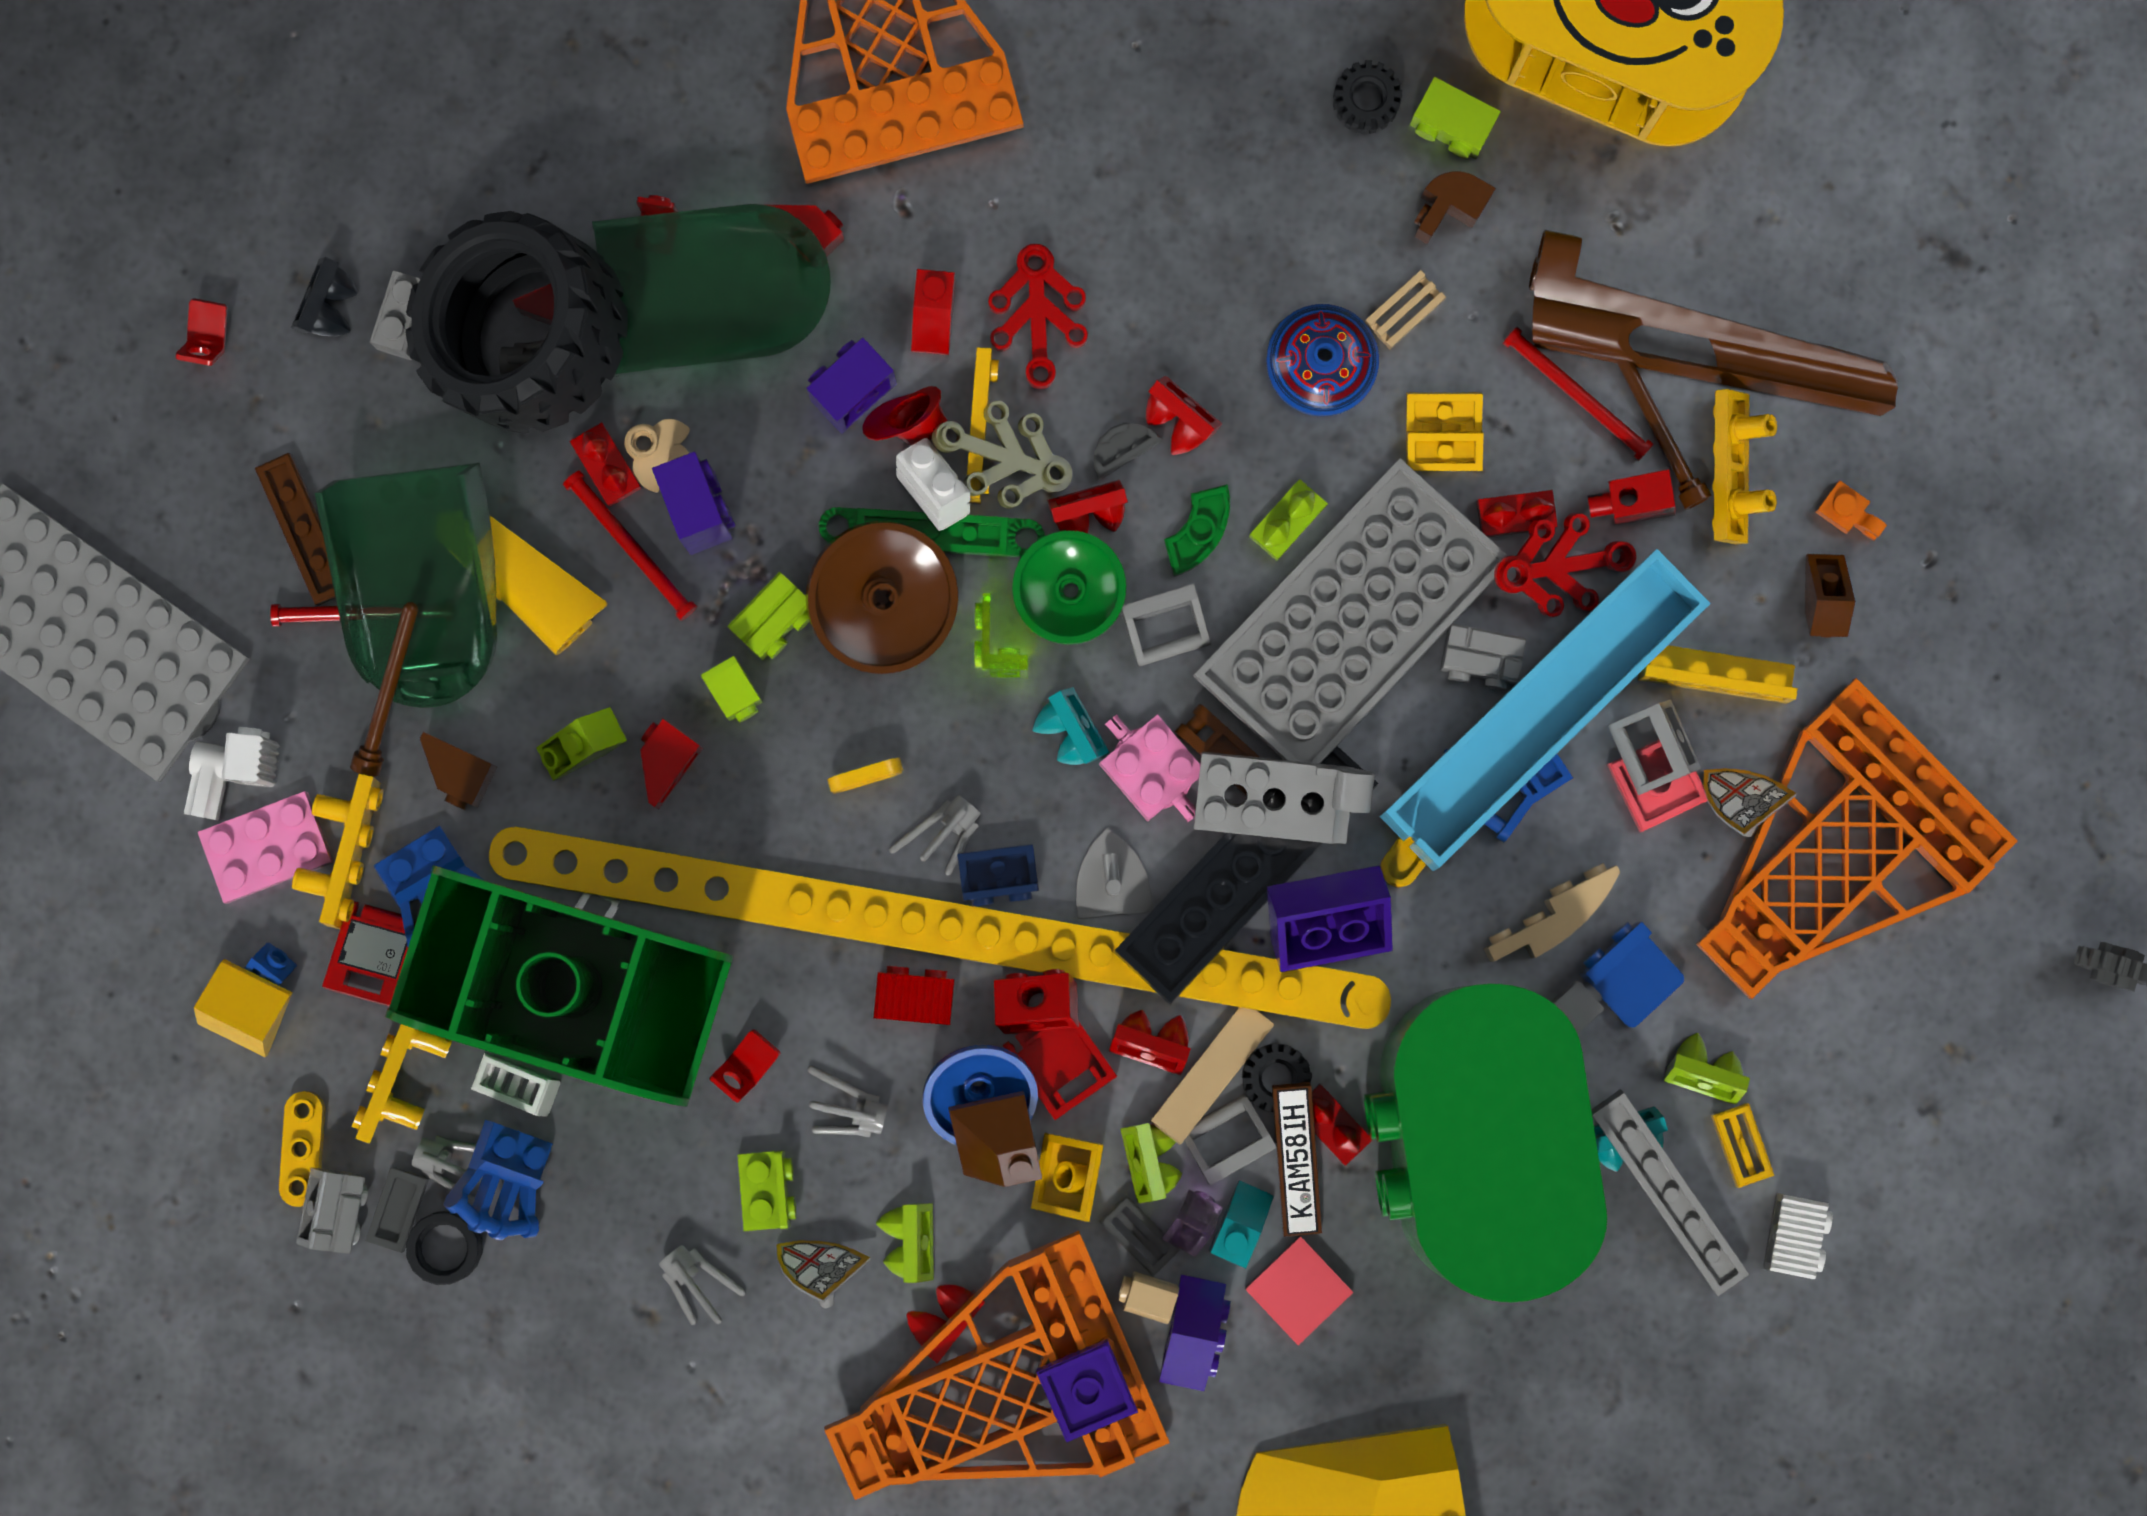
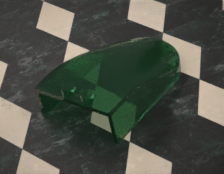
M743 204L592 221L597 252L604 257L605 262L615 271L624 291V296L621 297V300L626 305L628 311L627 338L620 339L623 356L614 377L702 367L774 356L792 349L808 337L825 312L830 294L831 280L829 264L824 249L815 234L806 225L782 209L762 204Z
M480 462L334 480L315 492L344 641L356 671L367 684L371 683L380 690L403 606L407 602H414L418 606V614L393 701L411 707L430 708L449 704L466 695L487 673L493 661L497 645L495 558L490 516Z

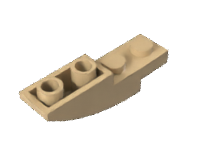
M1602 863L1583 873L1586 880L1574 886L1568 880L1550 889L1552 897L1546 899L1544 903L1551 915L1546 917L1544 911L1538 912L1523 920L1525 928L1513 934L1510 928H1507L1489 937L1492 944L1483 948L1489 961H1497L1524 946L1531 959L1537 958L1571 936L1591 917L1611 891L1620 874L1618 866L1607 869L1605 864Z

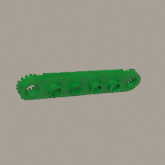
M833 507L822 514L818 524L819 532L827 543L836 537L828 533L827 524L833 517L840 516L848 521V529L873 521H890L910 526L932 539L944 553L1021 558L1027 550L1026 548H1021L1016 543L1015 537L1019 530L1023 528L1034 530L1038 537L1037 540L1045 536L1042 526L1031 519L967 515L944 530L938 531L924 512Z

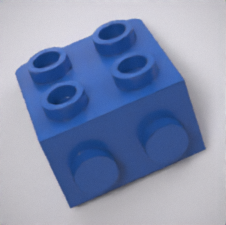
M1626 922L1611 936L1614 942L1605 951L1601 948L1594 951L1583 962L1586 968L1579 974L1585 982H1589L1603 998L1602 1000L1630 1028L1639 1025L1684 982V975L1649 938L1652 932L1643 922L1634 923L1632 926L1629 922Z

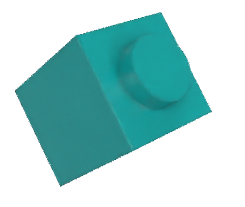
M1239 1180L1211 1243L1209 1252L1246 1269L1262 1233L1274 1195Z

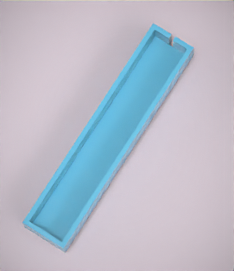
M1656 549L1379 817L1403 841L1409 837L1414 841L1409 848L1432 871L1440 868L1711 603Z

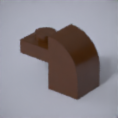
M1461 171L1447 172L1434 178L1427 185L1421 196L1422 199L1431 203L1432 207L1425 203L1414 223L1420 226L1415 237L1428 244L1446 213L1473 228L1496 188L1470 173Z

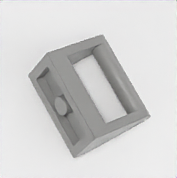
M1194 584L1124 605L1121 614L1138 667L1211 645ZM1190 605L1199 633L1142 650L1134 622Z
M1671 699L1608 725L1638 795L1701 769ZM1647 717H1650L1673 770L1672 773L1651 782L1648 781L1625 728Z
M1246 1094L1202 1117L1184 1140L1210 1186L1277 1148ZM1246 1111L1260 1138L1208 1167L1193 1140Z

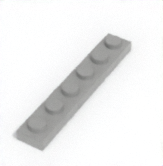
M1620 1089L1591 1109L1592 1116L1714 1293L1720 1296L1747 1277L1749 1273L1625 1093Z

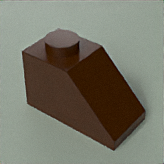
M1807 554L1805 561V616L1810 636L1824 638L1848 637L1856 601L1845 556Z
M423 732L420 741L437 789L447 793L444 801L463 810H466L468 804L478 808L498 767Z

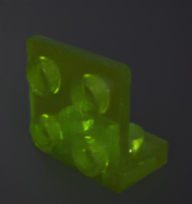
M983 593V603H975L976 630H982V641H975L974 643L975 668H982L983 678H1028V655H1022L1020 648H998V654H991V593Z

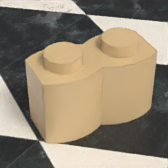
M1133 1271L1131 1278L1123 1277L1117 1298H1119L1118 1301L1123 1302V1311L1169 1324L1178 1297L1179 1287L1177 1284Z

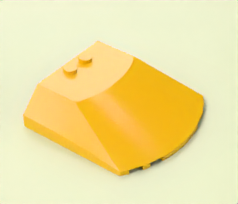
M1447 1424L1256 1452L1241 1487L1236 1516H1466L1459 1469Z

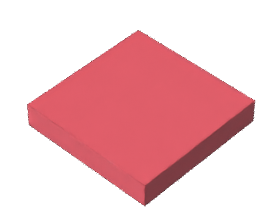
M1660 740L1636 750L1649 782L1673 772ZM1622 757L1607 764L1640 833L1707 801L1703 784L1696 771L1638 795Z
M1301 1236L1291 1243L1245 1287V1290L1297 1345L1303 1342L1354 1293Z

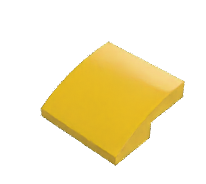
M1406 392V464L1414 471H1483V394L1481 392Z

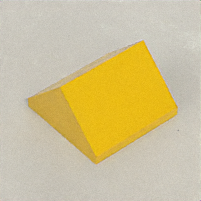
M223 959L193 1008L198 1025L266 1058L269 1055L293 992Z
M1044 1133L1039 1160L1042 1179L1035 1181L1031 1209L1090 1222L1104 1145L1102 1143Z

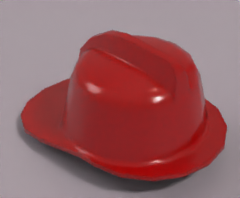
M928 386L914 393L881 404L866 417L862 426L863 434L871 440H883L896 436L911 446L924 438L932 439L934 429L948 421L939 405L941 390L936 386Z

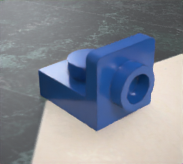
M267 942L250 959L244 969L281 986L284 980L297 967V964L284 951Z

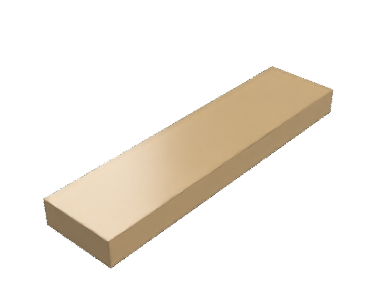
M1239 1007L1150 1122L1177 1144L1181 1145L1275 1024L1257 1010Z

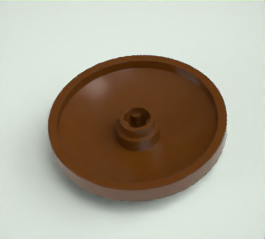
M873 521L859 524L837 535L824 547L816 558L806 586L807 615L820 643L842 663L854 669L875 674L901 672L929 658L947 638L953 626L958 607L957 580L945 553L932 539L910 526L890 521Z

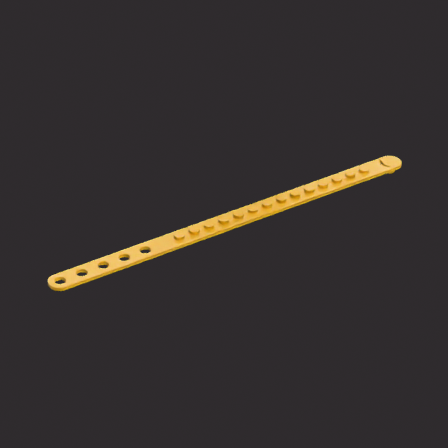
M508 827L501 830L493 838L489 849L491 867L499 876L508 880L1040 973L1049 969H1061L1065 973H1069L1074 979L1157 993L1114 953V950L1130 933L521 827ZM520 842L527 850L526 859L519 865H510L504 858L505 848L510 843ZM562 851H571L577 858V866L569 874L559 873L554 866L556 856ZM612 860H622L628 868L626 878L619 883L609 882L605 876L606 865ZM664 868L674 870L678 876L677 886L669 892L660 891L655 884L656 874ZM714 877L725 879L729 886L727 895L719 901L709 899L705 892L707 882ZM1222 950L1178 996L1360 1029H1370L1380 1025L1387 1018L1391 1007L1390 991L1386 984L1377 977L1319 966L1280 972L1277 959ZM1353 981L1355 985L1346 996V1008L1349 1012V1017H1346L1341 1009V995L1349 982Z

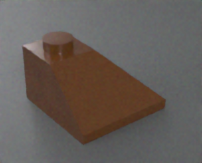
M1024 1091L948 1107L965 1176L1002 1187L1042 1179Z

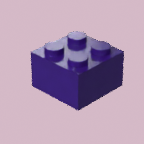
M863 337L857 343L853 340L846 343L836 354L839 359L829 368L825 365L820 367L808 379L810 385L806 389L811 402L841 434L897 385L894 370Z

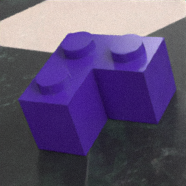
M1181 1274L1178 1284L1179 1293L1172 1313L1159 1382L1205 1391L1208 1377L1215 1378L1217 1374L1220 1355L1215 1354V1352H1223L1227 1330L1220 1329V1324L1227 1323L1231 1301L1224 1300L1225 1283Z

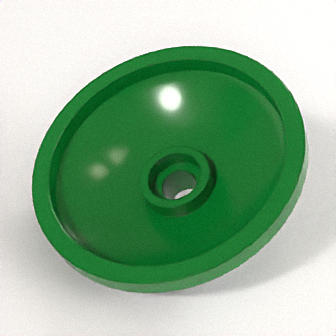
M1059 531L1042 537L1025 551L1014 572L1012 592L1014 603L1021 619L1035 634L1057 644L1075 645L1101 636L1115 623L1125 603L1127 584L1124 569L1119 558L1105 542L1093 535L1080 531ZM1070 584L1078 587V593L1074 597H1067L1064 594L1065 588Z

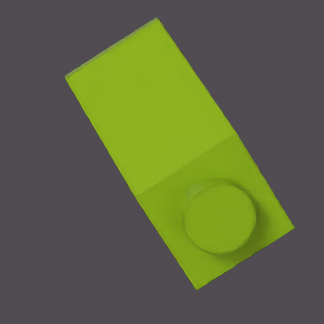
M734 656L701 674L703 681L729 721L737 718L740 723L759 712L756 706L763 702L742 665Z

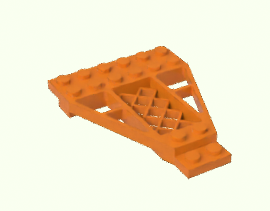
M800 0L786 111L806 184L1024 128L1005 53L965 0H953L956 5L930 12L922 8L920 0H911L916 18L900 10L906 0H898L895 6L884 0H867L859 15L842 7L845 0H837L836 2L835 0H827L835 33L830 38L804 44L809 0ZM873 3L890 12L882 28L864 19ZM838 13L854 21L846 37L844 36ZM963 14L993 55L942 68L937 64L928 26L932 22ZM896 16L913 25L904 42L887 32ZM860 25L877 34L868 51L851 42ZM918 30H920L926 54L910 46ZM883 38L900 48L891 64L873 55ZM831 48L838 49L841 52L850 86L849 91L839 96L800 106L796 105L802 56ZM848 48L864 57L855 73ZM905 52L923 61L914 76H910L896 68ZM869 61L887 70L877 86L860 77ZM929 64L931 72L924 73L925 69ZM892 74L901 78L900 80L888 82ZM857 84L863 86L865 89L859 90Z
M1857 678L1853 679L1800 731L1778 781L1786 787L1788 786L1805 744L1809 741L1844 776V785L1814 814L1810 813L1795 797L1790 800L1788 804L1801 816L1803 820L1802 826L1757 871H1753L1752 867L1776 812L1759 825L1722 911L1720 920L1696 943L1749 999H1753L1783 970L1970 893L1995 868L1994 865L2018 842ZM1857 789L1862 795L1849 794L1853 790ZM1849 800H1868V822H1849ZM1841 803V822H1822ZM1876 809L1890 823L1876 822ZM1822 827H1841V849H1822ZM1849 827H1868V849H1849ZM1876 827L1895 828V850L1876 849ZM1815 829V849L1796 848ZM1916 849L1951 884L1952 889L1943 895L1905 910L1883 887L1882 881ZM1795 853H1815V876L1795 875ZM1822 854H1842V876H1822ZM1849 854H1868V876H1849ZM1876 854L1892 855L1876 870ZM1788 856V875H1768ZM1768 880H1788V902H1768ZM1795 880H1815V903L1795 902ZM1822 881H1842V903H1822ZM1849 881H1865L1849 897ZM1760 882H1761V899H1760L1759 896L1753 891V889H1754ZM1872 891L1876 892L1895 912L1890 917L1832 941H1822ZM1769 907H1788V926ZM1795 907H1815V930L1795 929ZM1822 907L1838 908L1822 924ZM1796 934L1812 935L1803 942Z
M1076 1231L1007 1261L860 1407L859 1412L824 1426V1431L855 1500L889 1485L913 1484L923 1480L1099 1475L1101 1478L1135 1463L1136 1457L1170 1443L1080 1231ZM1013 1276L1031 1317L1032 1324L996 1341L986 1343L978 1332L971 1312L1006 1277ZM965 1320L976 1343V1348L911 1376L909 1373ZM1040 1338V1341L1044 1348L1033 1345L1029 1342ZM1108 1339L1138 1413L1082 1436L1092 1458L1091 1462L1036 1464L1024 1436L1057 1422L1052 1408H1046L1030 1402L1037 1384H1041L1037 1373L1033 1374L1015 1367L1022 1349L1042 1356L1038 1365L1039 1368L1046 1365L1048 1359L1051 1363ZM1016 1348L1010 1364L994 1359V1357ZM980 1364L974 1380L958 1374ZM986 1364L1007 1371L1000 1389L980 1382ZM1012 1374L1032 1381L1025 1399L1005 1392ZM944 1379L938 1395L922 1389ZM951 1379L971 1387L964 1405L944 1397ZM976 1389L996 1396L989 1414L969 1407ZM908 1395L903 1408L899 1398ZM915 1395L935 1402L928 1420L908 1413ZM1002 1399L1022 1406L1016 1422L1013 1424L995 1417ZM940 1405L960 1412L954 1430L934 1423ZM1027 1409L1038 1412L1037 1414H1034L1030 1417L1023 1419ZM966 1414L986 1422L979 1439L959 1432ZM909 1421L925 1427L919 1443ZM991 1424L1002 1428L988 1434ZM930 1430L950 1437L944 1454H939L923 1447ZM955 1440L967 1443L952 1450ZM1013 1440L1019 1442L1028 1463L1027 1465L953 1467Z

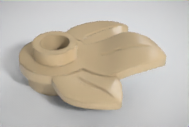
M664 419L654 426L649 424L635 425L627 432L624 445L627 453L634 459L633 474L637 481L649 491L655 493L660 491L652 471L653 467L689 454L687 449L681 445L690 432V428L676 419ZM642 437H647L651 440V445L646 450H641L637 447V442Z

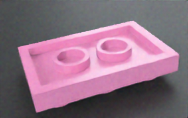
M303 791L197 832L223 903L228 904L293 879L297 868L314 871L334 863L318 818L312 815L313 805L308 792Z

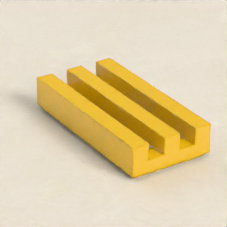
M1744 1103L1711 1115L1736 1188L1775 1176L1749 1103ZM1736 1115H1743L1762 1168L1761 1172L1756 1173ZM1725 1119H1728L1748 1174L1747 1177L1743 1178L1723 1122Z

